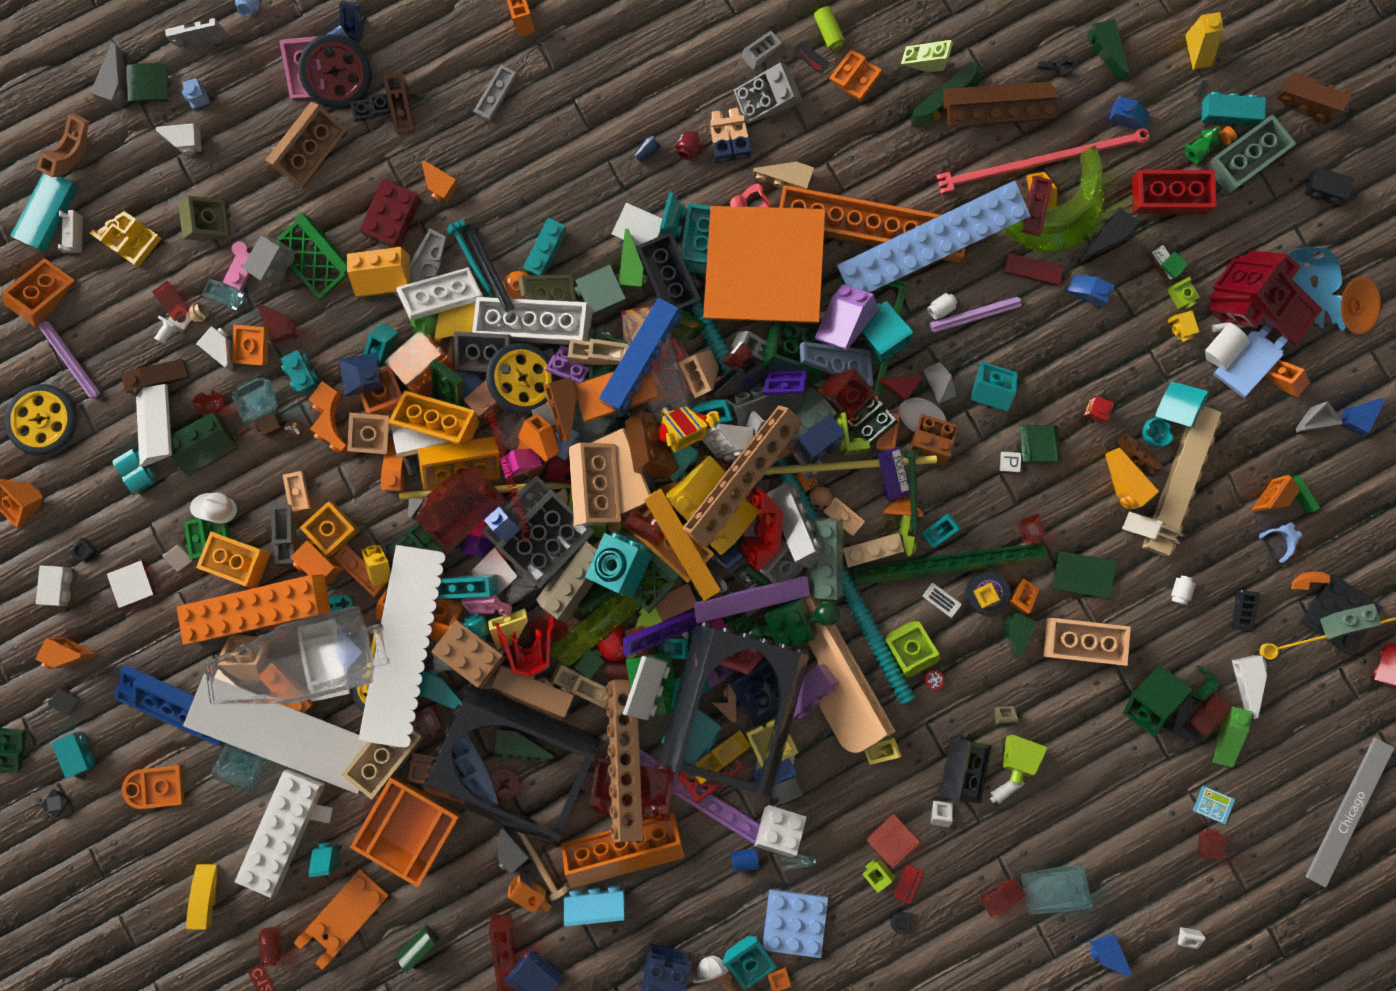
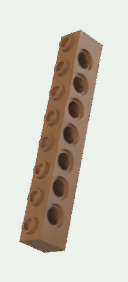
M778 405L683 526L682 530L696 543L707 547L714 541L720 529L727 524V520L738 510L741 502L750 495L752 488L763 478L766 470L774 464L780 452L787 447V443L799 432L803 422L789 408Z
M613 680L608 682L606 686V696L608 697L606 714L609 717L607 735L610 737V744L608 746L610 765L608 773L611 777L609 794L612 797L610 816L613 821V826L611 827L613 843L643 841L638 718L623 714L631 691L629 680ZM619 696L623 699V705L618 702ZM619 716L623 717L624 725L620 724ZM620 736H623L625 739L624 745L620 743ZM621 756H624L626 759L625 765L620 761ZM622 776H625L627 780L626 785H623L621 782ZM623 796L627 798L626 806L622 803ZM624 816H626L628 819L627 826L623 824Z

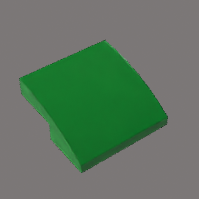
M199 518L184 521L189 559L201 557L210 532L230 538L228 522L220 524Z

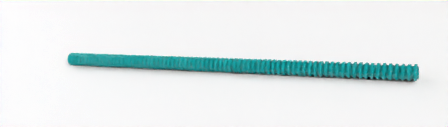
M700 298L701 301L690 308V313L694 314L695 318L706 323V327L701 333L705 335L704 339L708 340L707 344L710 345V350H713V355H716L715 359L719 361L718 365H721V370H724L723 374L733 366L739 368L738 365H735L736 361L733 360V355L730 357L731 351L727 350L728 346L724 344L725 340H722V335H719L720 331L716 329L717 325L714 324V320L703 318L704 303H702L703 299ZM784 458L774 463V467L790 466L789 459L786 460ZM794 473L777 474L780 475L779 479L783 481L782 485L788 483L798 489L800 503H803L807 510L806 517L817 518L816 515L818 513L814 512L815 508L808 501L809 497H806V491L802 490L803 487L800 486ZM844 565V595L842 597L845 596L846 599L844 601L848 602L847 606L851 608L850 612L854 613L853 617L857 619L856 623L860 624L859 629L862 628L865 640L868 639L869 641L867 644L871 645L870 649L874 651L873 655L877 656L876 660L880 662L879 666L883 667L882 672L886 673L885 677H888V683L891 682L892 685L890 687L894 688L893 692L897 694L896 698L900 699L899 703L904 705L912 701L916 696L915 694L912 695V689H909L910 685L906 684L907 679L903 678L904 674L900 672L901 668L897 667L898 663L894 661L895 657L891 656L892 651L888 650L889 646H886V640L883 641V635H880L881 631L877 629L878 625L874 624L875 620L871 618L872 614L868 613L869 609L865 607L866 603H863V597L860 598V592H857L858 588L854 587L853 584L855 583L851 581L852 577L848 575L849 571L845 570L846 566Z

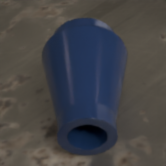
M650 135L644 139L633 155L641 163L658 152L661 145Z

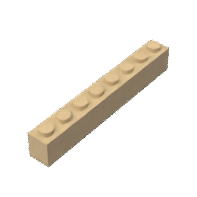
M1204 406V409L1199 412L1194 428L1186 426L1152 519L1165 523V526L1182 531L1183 525L1181 523L1189 512L1188 504L1196 493L1194 488L1196 482H1199L1201 479V468L1208 460L1209 454L1207 452L1214 443L1215 436L1213 435L1221 424L1220 416L1222 412ZM1165 530L1162 531L1163 534H1166L1174 538L1177 537L1176 535H1173ZM1145 538L1142 548L1161 556H1170L1174 552L1176 544L1163 538H1159L1158 541Z

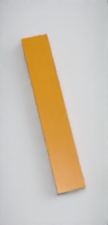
M662 489L645 497L643 500L702 600L705 601L721 591L689 535L682 530L683 525Z

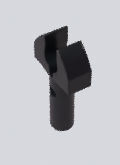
M1061 56L1058 62L1039 61L1037 68L1057 70L1059 77H1066L1072 72L1073 68L1066 69L1062 65H1072L1074 61L1068 56Z

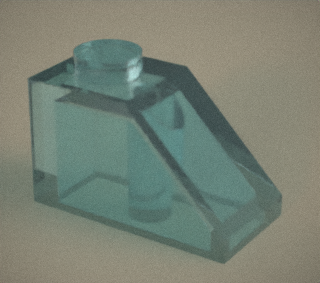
M209 279L201 296L236 310L243 301L242 296L244 293L226 283Z

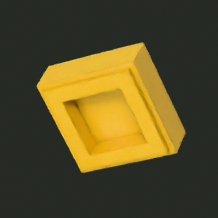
M992 582L973 591L981 608H985L1000 600Z

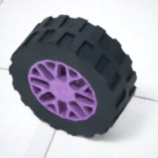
M984 572L971 578L965 590V597L968 600V605L974 611L984 615H992L1006 608L1011 596L1010 586L1001 575L994 572ZM992 582L1000 600L985 608H981L973 591Z

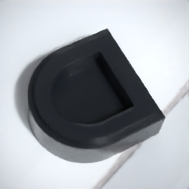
M82 537L71 549L72 556L80 561L90 559L97 552Z
M896 912L892 915L890 924L895 932L910 934V912Z

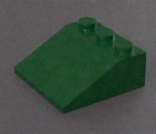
M771 322L763 352V367L770 371L807 370L806 383L814 385L824 375V371L801 363L800 344L802 342L826 345V343L815 338L820 325L815 323Z

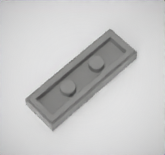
M501 64L475 107L474 114L491 122L517 78V72Z

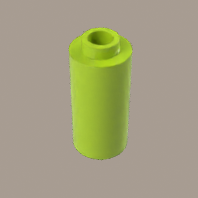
M825 6L814 13L815 20L828 49L837 51L843 47L845 38L831 7Z

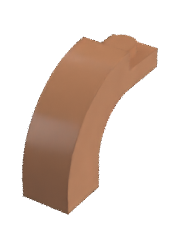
M70 113L61 141L53 149L40 152L37 170L55 178L66 174L75 167L85 153L90 141V137L86 136L90 121L75 113Z

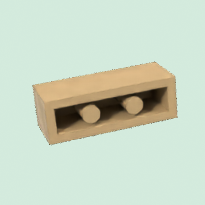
M896 533L843 548V560L846 568L904 552L900 535Z

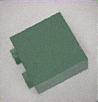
M610 265L575 280L577 284L575 291L578 297H583L584 301L593 308L592 319L627 304Z
M1375 604L1336 612L1320 619L1327 640L1366 631L1382 625Z

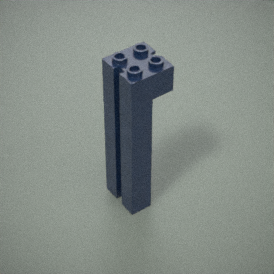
M649 943L641 991H686L691 969L688 951Z

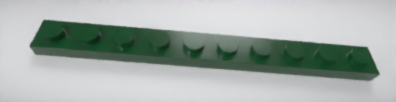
M1036 543L853 566L852 575L855 585L1045 562L1047 561V554L1043 544Z

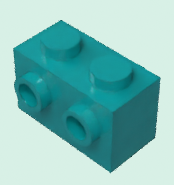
M296 350L281 358L283 363L281 368L286 375H289L291 379L289 383L294 392L305 396L317 389L319 377L315 370L311 369L309 365L311 361L306 353L303 354Z

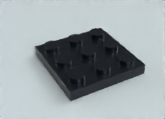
M1331 574L1330 582L1323 585L1300 622L1318 635L1324 636L1325 632L1320 619L1326 616L1370 604H1375L1379 615L1383 607L1335 574ZM1368 630L1327 641L1346 654L1352 655Z

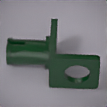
M1197 665L1196 668L1208 681L1193 696L1194 699L1205 702L1208 698L1217 709L1223 707L1220 702L1226 704V700L1216 691L1221 682L1207 668Z

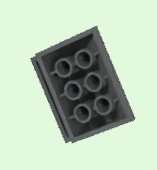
M535 475L516 494L519 496L513 497V500H510L504 506L519 527H528L523 528L522 531L520 528L507 542L495 534L488 524L481 532L540 589L595 531L588 525L574 526L573 510Z

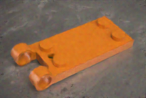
M362 868L359 869L308 928L295 940L294 944L301 950L312 937L322 944L327 951L315 964L323 970L390 894ZM324 934L328 935V939L324 938Z

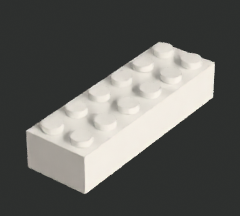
M476 297L472 332L510 334L513 342L569 345L570 339L589 341L593 308L587 302L511 299L515 308L513 311L506 313L498 298Z
M291 768L283 771L235 879V883L270 898L279 892L326 783Z

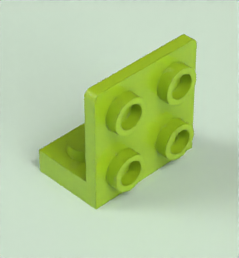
M841 413L836 422L845 434L842 437L843 441L838 446L839 451H842L843 456L866 453L870 449L869 440L864 441V438H857L850 442L846 413Z

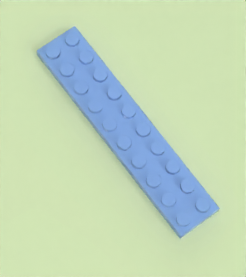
M1012 181L842 262L837 267L847 286L869 293L1028 218L1030 214L1016 182Z

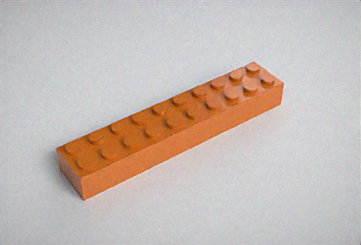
M783 185L779 208L825 209V238L876 247L941 216L939 214ZM966 247L941 258V260L960 263L964 258Z

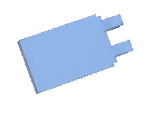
M1264 325L1259 332L1256 330L1254 332L1251 331L1247 336L1250 343L1226 371L1219 367L1213 374L1243 398L1249 394L1283 356L1281 348L1288 341L1285 337L1281 336L1274 344L1265 338L1272 330L1267 325Z

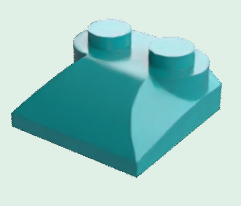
M669 192L660 225V235L671 231L676 240L677 237L681 236L683 226H680L681 219L686 217L687 208H684V203L678 202L673 192Z
M756 936L744 938L728 949L723 958L724 964L744 990L777 969L776 964Z

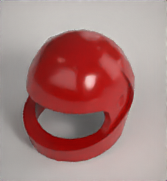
M615 623L607 628L596 642L602 656L613 662L621 661L626 657L623 653V638H625L622 634L623 627L619 623Z

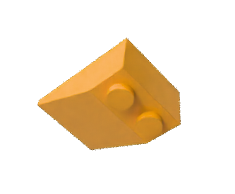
M1120 447L1105 454L1116 495L1124 508L1131 510L1142 507L1159 492Z
M210 532L196 568L246 587L257 588L271 553Z

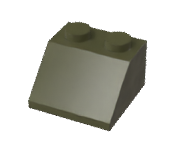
M187 196L178 203L183 239L204 241L229 236L224 200Z

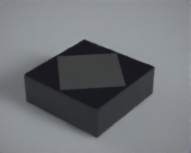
M53 789L43 801L41 807L53 816L59 817L70 802V799L56 789Z

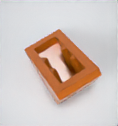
M1023 578L1010 596L1008 604L1022 614H1029L1040 589Z

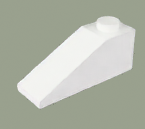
M1253 655L1232 660L1244 709L1253 711L1252 719H1256L1259 717L1266 683L1267 664L1262 656Z

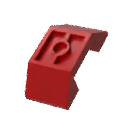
M755 485L750 495L746 497V500L758 510L760 518L759 525L757 526L758 537L744 538L743 545H741V554L756 570H761L780 551L784 512L765 492Z

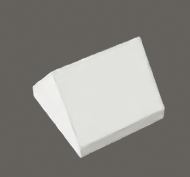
M1180 927L1178 945L1198 949L1205 941V936L1201 931Z

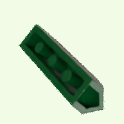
M973 62L964 67L913 110L911 127L926 126L941 118L939 112L943 113L947 110L944 109L943 89L977 87L984 67L979 63Z

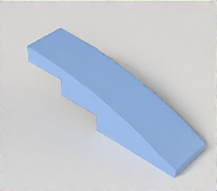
M466 733L454 742L453 748L457 755L454 759L455 763L464 775L462 779L477 795L487 801L498 804L494 787L484 763Z

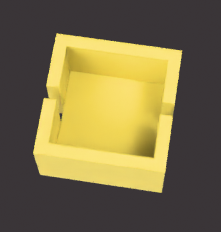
M775 718L765 722V727H762L760 724L746 731V735L761 767H763ZM790 733L782 761L798 754Z

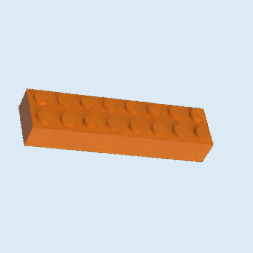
M324 574L308 575L177 606L183 645L201 643L331 613Z

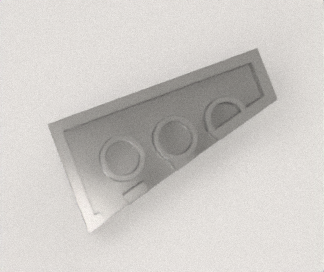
M429 228L410 262V283L438 276L447 242L446 236Z

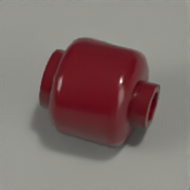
M695 131L682 133L676 144V150L682 159L691 160L698 157L703 147L700 134Z

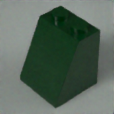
M1159 665L1132 693L1123 714L1156 738L1186 702L1193 689Z

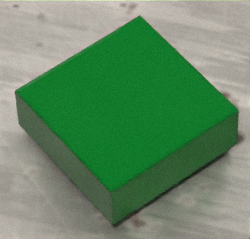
M1174 251L1160 267L1175 279L1186 268L1188 263Z

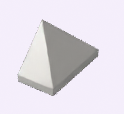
M940 362L922 370L938 404L956 397L952 376Z

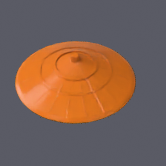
M1357 277L1346 286L1343 292L1341 315L1344 324L1351 332L1364 334L1371 330L1378 320L1381 298L1377 286L1371 279Z

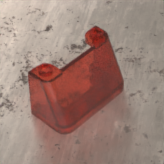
M602 756V758H597L589 805L596 813L610 815L612 797L609 794L611 777L609 776L608 768L611 762L610 756ZM657 765L656 768L640 766L642 819L670 821L675 772L672 769L664 768L660 765ZM625 776L621 777L623 785H626L627 782ZM623 796L622 803L626 806L627 798Z

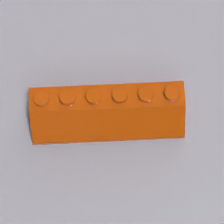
M675 813L642 821L643 841L613 843L611 830L561 843L564 871L570 888L580 887L685 858Z

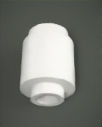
M944 293L931 302L927 309L935 320L941 319L956 309L957 301L952 294Z
M1182 575L1181 578H1176L1171 594L1173 602L1187 605L1188 601H1191L1196 583L1192 582V578Z

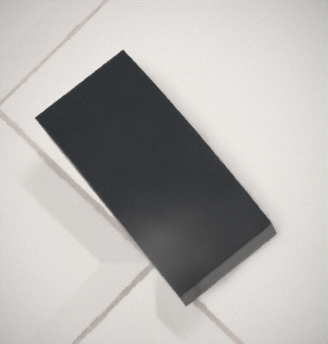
M387 93L371 95L369 99L350 102L354 122L369 120L391 113Z

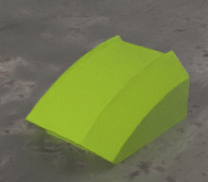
M919 621L908 622L890 632L885 638L905 677L914 676L940 660V654Z

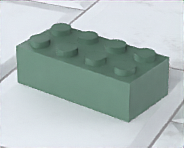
M1272 114L1212 158L1205 166L1208 170H1215V179L1229 195L1286 153L1296 143Z

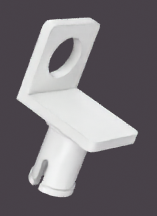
M178 305L168 320L159 316L158 318L163 321L164 325L154 338L166 344L174 330L183 333L192 320L189 317V311ZM183 312L186 314V320L179 323L176 317L179 313Z

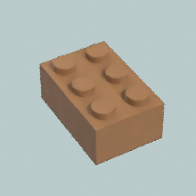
M455 620L431 651L480 689L485 687L507 658L457 620Z

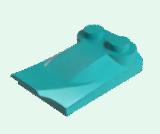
M688 203L681 255L689 273L706 275L711 206Z

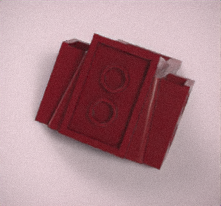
M1250 250L1246 256L1240 255L1239 258H1233L1212 288L1215 291L1210 296L1212 303L1207 310L1225 323L1230 322L1232 324L1257 328L1262 322L1285 337L1293 345H1297L1323 309L1292 280L1300 266L1288 254Z

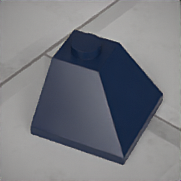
M377 352L339 360L346 397L384 389Z

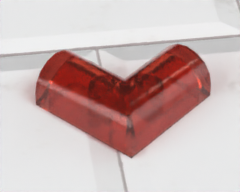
M632 510L623 528L657 547L664 537L653 515L651 519H648Z

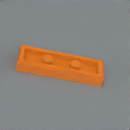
M345 544L333 557L373 597H376L388 584L385 583L373 587L364 560L348 544Z

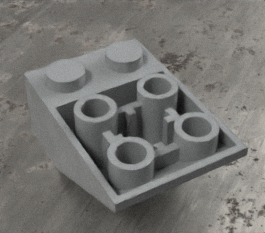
M781 62L733 90L746 124L784 111L802 101L790 68Z

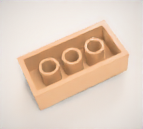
M1047 618L1043 657L1128 666L1131 626Z

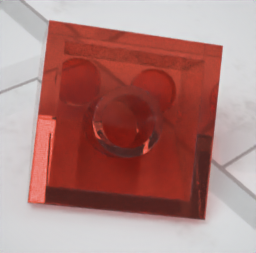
M856 369L830 376L818 389L820 394L838 414L846 413V419L849 421L875 394L874 390Z

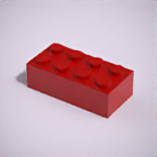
M1138 170L1132 177L1133 214H1209L1216 208L1215 170Z

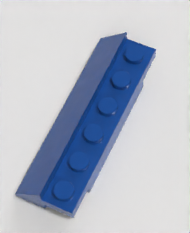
M124 665L120 669V682L115 687V700L214 745H221L222 741L183 726L195 696L189 692L177 689L171 684L157 680L153 676L146 675L136 668Z

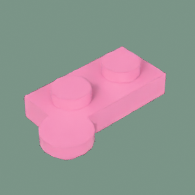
M238 241L232 245V252L236 256L223 283L243 291L250 273L242 268L250 253L247 252L246 244Z
M495 595L490 597L463 598L461 601L470 614L494 613L495 610H498L500 615L502 613L505 616L512 612V607L507 603H502Z

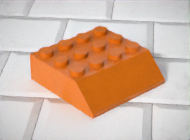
M394 775L388 780L350 848L414 886L419 887L437 860L462 813Z

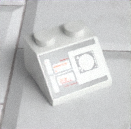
M717 424L707 429L706 437L701 440L717 458L733 462L753 439V428Z

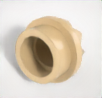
M195 303L191 305L188 314L193 321H204L209 315V310L203 303Z

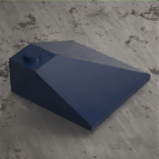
M763 657L749 675L739 672L729 682L755 727L777 714L779 703L776 677L769 663Z

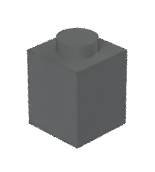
M795 775L776 783L773 792L775 801L779 800L781 804L803 796Z

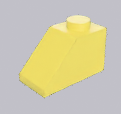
M525 608L488 621L489 630L497 649L502 647L496 624H500L501 631L506 636L508 645L511 646V635L513 632H516V639H518L528 622Z

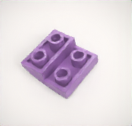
M561 345L556 355L552 356L546 371L562 378L571 377L572 381L578 384L584 382L589 376V365L567 363L569 348Z

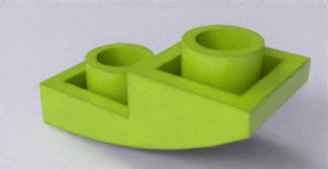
M903 515L900 520V538L904 549V556L910 557L912 553H915L917 542H914L915 537L907 536L912 531L911 516Z

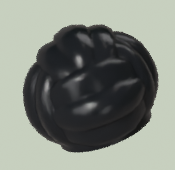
M699 273L690 274L697 292H703L706 285L705 278Z

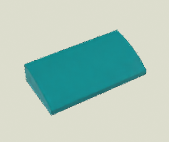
M43 173L10 236L45 253L62 221L59 211L66 213L79 186L63 177L52 178Z

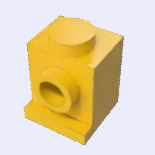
M1193 311L1181 313L1168 319V323H1173V333L1177 336L1178 340L1182 339V342L1194 339L1193 335L1199 333Z

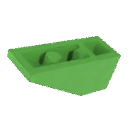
M625 229L619 286L621 289L642 291L643 285H647V274H644V268L630 231Z
M1224 705L1213 763L1234 767L1248 734L1253 711Z

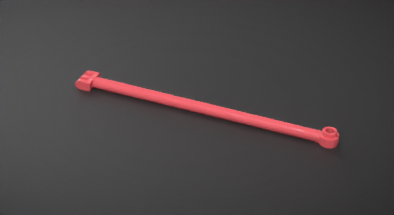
M1141 128L1131 135L951 177L950 172L937 175V180L945 179L938 184L939 187L947 186L940 190L941 194L953 192L954 186L1133 143L1144 145L1149 140L1150 135L1146 129ZM1140 133L1144 134L1145 138H1142Z

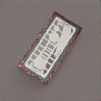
M1164 242L1146 253L1167 285L1185 274L1182 271L1173 279L1160 267L1172 254Z

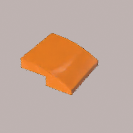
M850 50L829 80L845 93L862 102L883 72L882 69L867 62L865 56Z

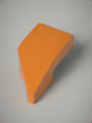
M1324 572L1302 573L1292 582L1291 588L1309 590L1310 582L1329 583L1330 575Z

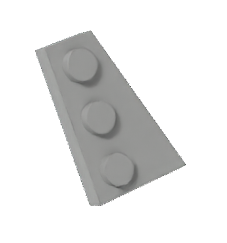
M215 18L209 19V23L203 24L201 21L195 22L193 27L182 25L165 29L168 40L177 46H183L187 43L201 45L205 42L219 44L223 41H228L227 32Z

